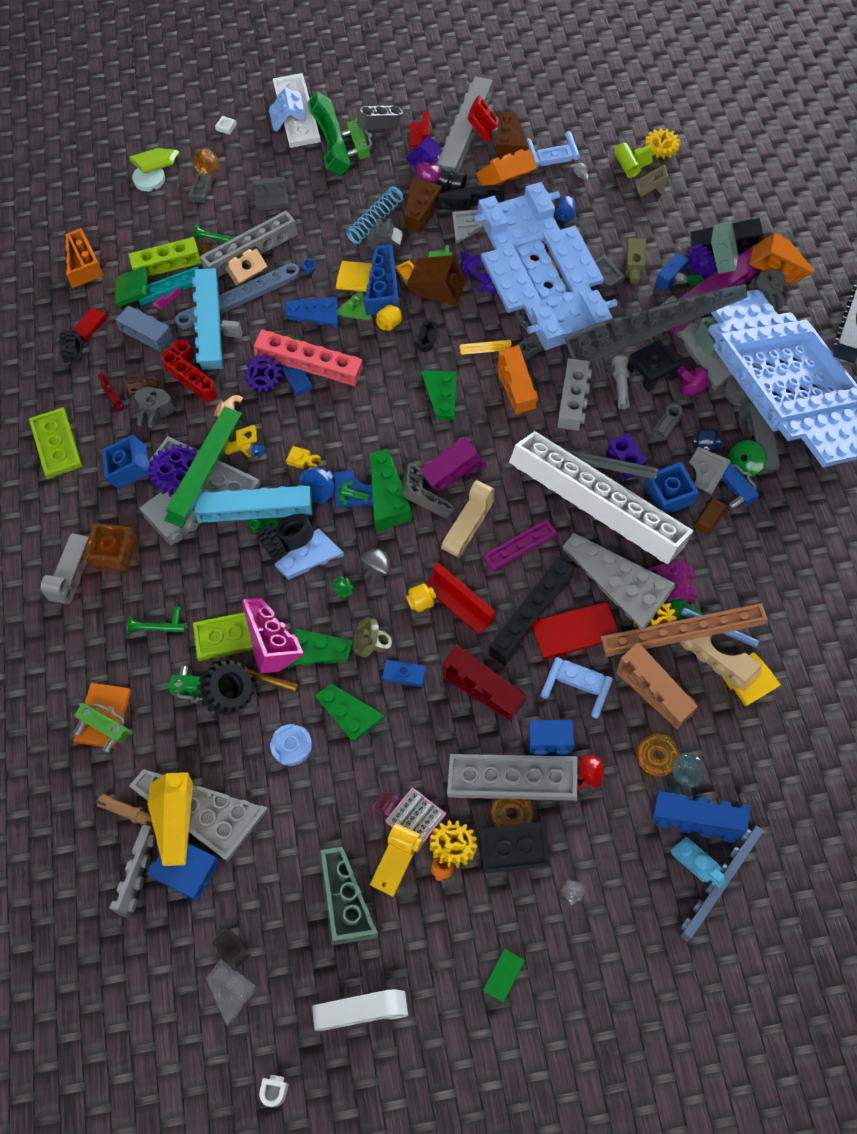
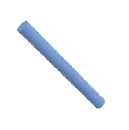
M683 608L681 615L687 618L702 616L687 608ZM736 630L723 633L754 648L759 644V640Z

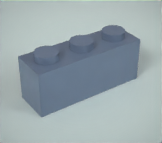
M127 306L115 319L120 331L160 352L173 338L168 324L157 321L153 316H148L137 308L134 309Z

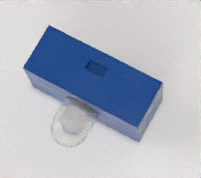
M677 253L658 273L655 286L667 292L675 282L682 285L686 284L689 278L684 273L687 268L688 259Z

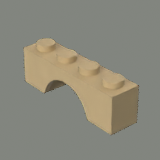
M712 635L680 642L684 649L692 651L700 661L709 664L717 674L725 676L734 687H739L743 691L760 676L762 667L760 663L746 653L735 656L720 653L711 643Z

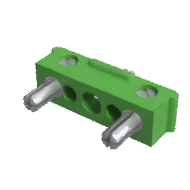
M355 118V120L347 122L349 129L341 132L342 137L351 135L355 145L354 149L347 151L348 157L358 154L359 160L366 157L370 158L369 147L372 145L370 140L373 137L372 133H368L367 129H364L365 133L369 135V145H367L362 128L357 125V118Z
M80 703V707L74 717L80 719V722L73 731L74 734L80 735L86 724L109 736L108 741L103 747V751L107 753L116 741L123 744L128 735L132 734L130 729L123 726V718L115 714V709L111 706L105 708L99 704H94L90 707ZM98 707L106 712L111 710V714L117 719H119L121 721V724L105 716L104 714L100 713L94 708Z

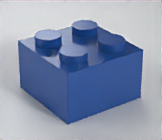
M133 434L102 449L105 480L118 489L148 475L149 466L146 445Z
M682 462L659 470L657 479L646 477L644 488L654 506L666 514L694 505L699 494Z
M573 720L529 721L528 756H571L574 747Z

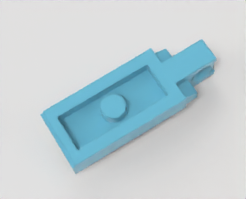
M685 837L671 849L672 855L702 882L711 880L719 888L726 884L725 876L720 872L722 869L718 863L688 837Z

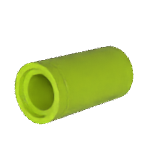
M627 143L617 145L613 153L628 178L637 176L641 172V166Z

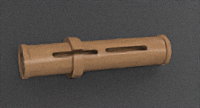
M102 794L99 797L98 807L126 817L134 824L140 823L153 828L150 813L144 811V808L140 806L136 808L106 794Z

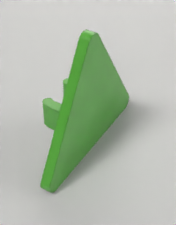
M358 291L338 309V316L372 320V316L365 313V297L363 292Z

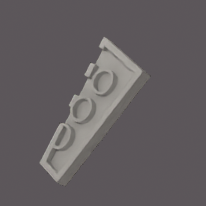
M142 825L132 850L133 855H135L134 859H130L125 867L126 879L123 882H119L116 890L119 893L117 902L112 901L109 908L122 917L130 918L131 912L133 913L137 906L136 896L144 882V877L142 876L145 868H148L150 863L149 853L151 847H154L156 843L155 832L151 826Z

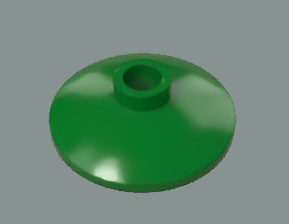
M745 440L737 443L731 449L728 459L732 465H738L744 472L749 471L751 473L750 477H753L764 468L766 453L757 442ZM747 455L748 459L743 462L742 457ZM739 471V473H740L744 478H747V475H744V474H742V473Z

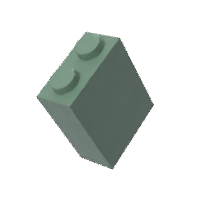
M732 221L716 224L713 228L711 244L718 274L735 271L738 249Z

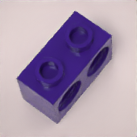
M429 135L406 156V159L417 169L418 163H436L440 158L438 155L442 152V149Z
M629 433L609 441L608 449L606 450L608 458L646 466L647 461ZM617 471L618 474L622 475L624 480L636 476Z

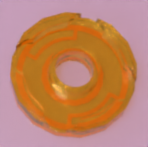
M656 733L641 741L637 750V759L644 771L651 775L664 776L675 770L680 761V751L672 738ZM653 751H662L664 758L656 759L653 756Z
M495 799L491 808V819L495 827L532 823L534 816L533 807L529 799ZM514 808L518 811V816L513 819L509 818L506 815V811Z

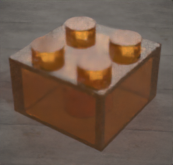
M94 523L84 558L90 568L128 572L137 537L131 527Z

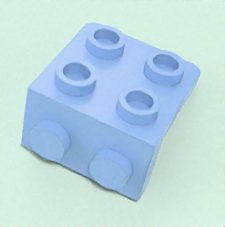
M284 88L278 94L274 104L270 106L269 113L274 131L277 132L289 115L302 121L305 118L301 94L297 91Z

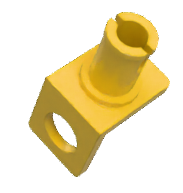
M252 425L237 430L236 441L229 443L225 453L230 455L242 451L248 457H251L250 445L257 441L256 426ZM250 431V432H252V435H251V437L248 439V438H247L246 436H244V435H245V433H247V432Z

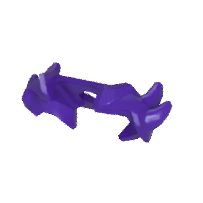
M461 251L462 261L460 266L465 278L468 277L467 270H469L482 283L476 289L477 291L489 292L493 295L498 293L487 270L482 274L476 272L478 266L485 268L481 257L477 254L474 256L469 255L468 251Z

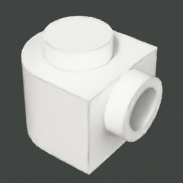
M270 1074V1079L263 1078L259 1095L264 1105L278 1107L284 1102L289 1085L283 1082L284 1077Z

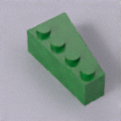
M384 449L371 453V477L376 532L411 522V508L407 498L402 493V485L389 450Z

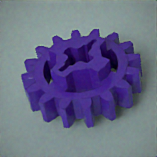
M697 244L688 250V264H690L689 269L693 271V275H702L704 280L717 272L715 268L716 263L714 262L715 257L711 255V251H707L706 246L703 247L702 244Z
M263 354L262 358L256 355V360L250 358L252 363L245 364L248 370H243L247 374L244 380L249 381L247 386L252 387V390L255 392L258 390L261 394H263L264 390L270 393V388L276 390L275 384H281L278 378H283L279 374L282 368L277 367L280 363L277 360L274 361L272 356L268 358L266 354Z

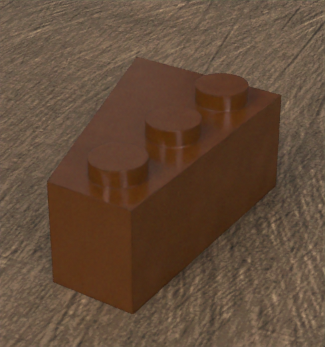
M500 112L496 158L499 157L501 160L507 154L511 153L513 156L515 152L521 149L523 151L529 149L516 112Z
M412 176L405 210L406 230L418 234L422 233L438 208L437 197L439 194H442V186Z

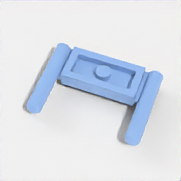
M570 131L565 133L569 145L540 149L537 152L534 150L531 139H526L529 146L528 150H531L537 167L539 165L546 166L580 158Z
M556 657L542 689L541 697L543 699L549 697L555 679H558L557 681L594 695L597 694L598 697L591 716L598 718L613 679Z

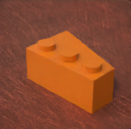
M521 149L515 152L513 156L510 153L503 156L501 160L499 157L491 160L490 165L477 172L476 175L481 186L502 185L506 181H512L537 169L531 150L523 151Z

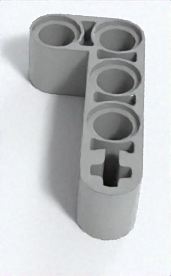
M74 533L70 535L54 576L45 575L41 582V591L49 601L63 604L71 603L93 547V538L91 536Z

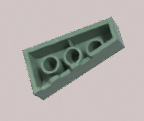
M343 847L320 850L332 946L377 938L378 932L361 895L362 893L357 885Z

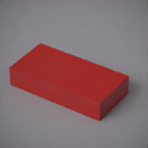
M92 307L72 330H77L81 339L87 342L105 322L107 315Z

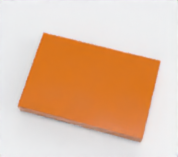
M91 683L85 704L90 707L94 704H99L105 708L111 706L115 709L114 713L124 719L131 689ZM98 707L94 708L121 724V721L111 714V710L106 712ZM86 724L80 735L75 734L73 741L80 744L104 747L109 736ZM117 741L114 743L112 748H116Z

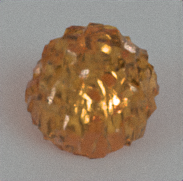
M202 149L196 153L193 159V166L199 173L213 174L218 169L219 160L213 152L208 149Z

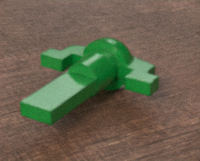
M353 480L345 481L339 489L340 502H343L344 506H347L348 502L345 496L368 501L369 494L347 489L348 486H352Z

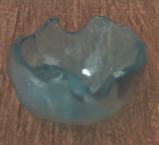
M691 753L679 755L672 764L674 779L683 786L690 788L698 787L706 775V771L700 765L701 760Z

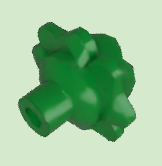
M343 576L333 580V589L338 596L347 598L353 594L352 589L354 587L351 580L348 578L344 579Z

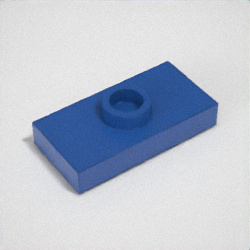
M386 660L382 680L423 687L426 666Z

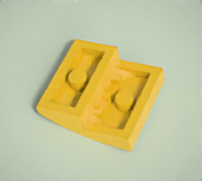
M342 261L337 277L336 289L366 292L372 263Z
M754 652L749 656L762 665L761 673L745 691L739 687H734L729 682V679L721 675L730 690H735L744 706L753 703L781 685L767 665Z

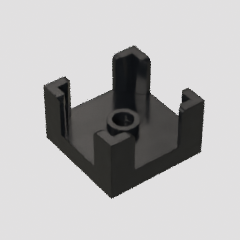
M659 339L630 354L627 368L631 373L634 372L635 367L644 377V389L650 392L655 389L657 380L670 374L669 380L677 378V370L681 364Z

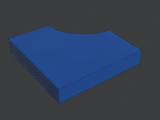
M353 471L334 472L336 507L373 505L372 485L359 482L354 476ZM353 480L352 486H348L347 489L369 494L368 501L345 496L348 502L347 506H344L343 502H340L339 489L345 481Z

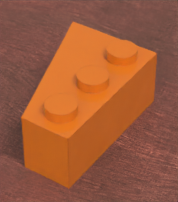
M82 228L67 233L66 276L72 288L104 276Z
M517 345L499 350L498 375L515 414L536 409V402L539 400L538 394L533 388L520 346Z

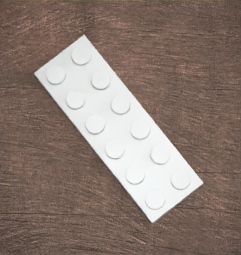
M303 73L273 78L277 96L284 88L297 91L301 94L306 116L303 121L291 115L284 121L290 148L321 142L316 120L310 114L307 104L310 98Z

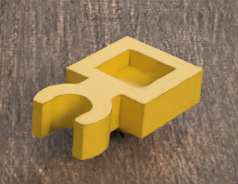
M295 446L292 447L286 459L287 465L304 469L306 465L310 468H318L317 464L313 462H321L319 455H311L309 450Z

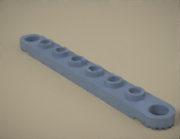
M294 263L284 265L219 295L220 314L284 286L288 282L294 281V279L296 280L300 276L298 265ZM292 269V271L294 270L295 272L293 274H289L288 271H291ZM194 307L176 316L175 321L179 329L187 330V328L194 325V322H197V317L194 316ZM183 318H184V319H185V318H186V319L188 318V321H187V322H185V323H181V322H180L181 319L183 320Z

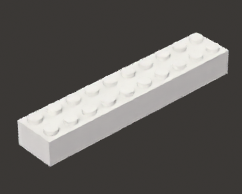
M536 431L515 445L509 463L528 474L532 479L539 481L548 489L553 490L562 498L570 501L579 509L584 510L595 519L609 526L610 529L623 535L627 540L632 541L643 550L651 553L660 561L669 564L686 546L693 533L692 529Z

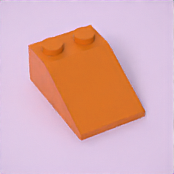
M774 233L753 246L749 265L763 272L771 269L781 271L786 277L785 283L793 285L814 273V269L790 240L782 237L780 234Z

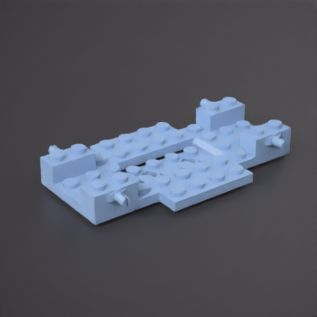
M542 182L526 186L525 194L521 197L498 203L495 196L479 200L477 215L472 218L474 223L481 221L495 249L481 254V259L507 313L524 308L532 326L527 327L528 334L536 332L544 350L566 344L564 337L596 323L613 319L609 308L616 307L617 301L613 299L605 302L598 290L592 291L590 289L592 286L602 284L604 278L576 225L560 230L553 218L555 207L551 200L560 198L559 191L548 193ZM544 244L547 245V247H548V249H549V251H550V253H551L553 259L555 260V262H556V264H557V266H558V268H559V270H560V272H561V274H562V276H563V278H564V280H565V282H566V284H567V286H568L570 292H567V291H566V289H565L566 286H565L564 283H562V281H561V279H560V277H559V275H558V274H559L558 271L554 268V266H553V264H552V262H551L552 259H551L550 256H548V254H547V252H546V250H545V245H544ZM536 255L539 257V260L533 261L530 259V256ZM545 282L552 283L553 287L548 289L544 287L543 284Z

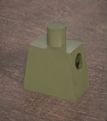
M628 239L624 260L625 277L630 278V283H639L640 278L643 276L646 239Z

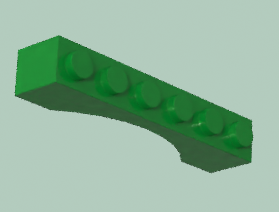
M316 91L307 104L310 114L321 127L327 141V153L323 157L327 170L342 176L351 164L330 98Z

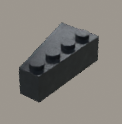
M760 218L732 223L738 254L744 253L753 245L755 246L763 241ZM714 227L691 231L692 247L702 244L714 256L711 244Z

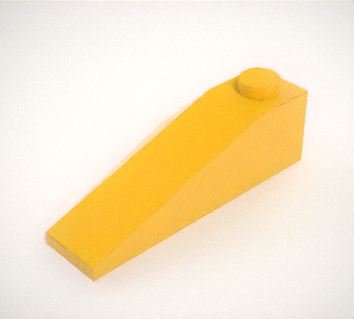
M188 772L166 773L150 783L148 808L163 866L186 865L193 782Z

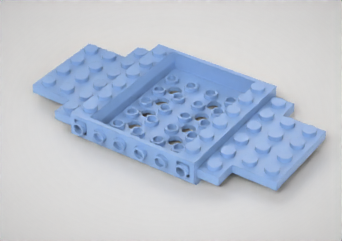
M759 290L747 291V298L711 312L718 323L711 325L708 329L716 341L713 345L714 350L772 431L780 430L787 441L802 438L823 468L856 460L857 384L838 359L833 357L831 350L808 320L797 321L791 312L777 314L773 306ZM772 392L777 393L780 397L774 396Z

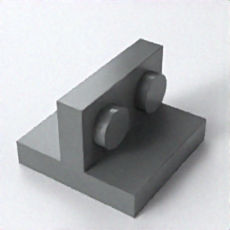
M285 177L252 180L256 211L289 208L288 184Z

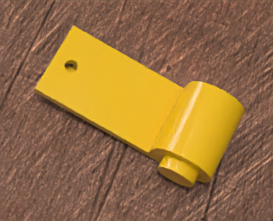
M398 823L393 826L387 841L389 845L370 886L394 897L414 853L418 852L422 846L421 834Z

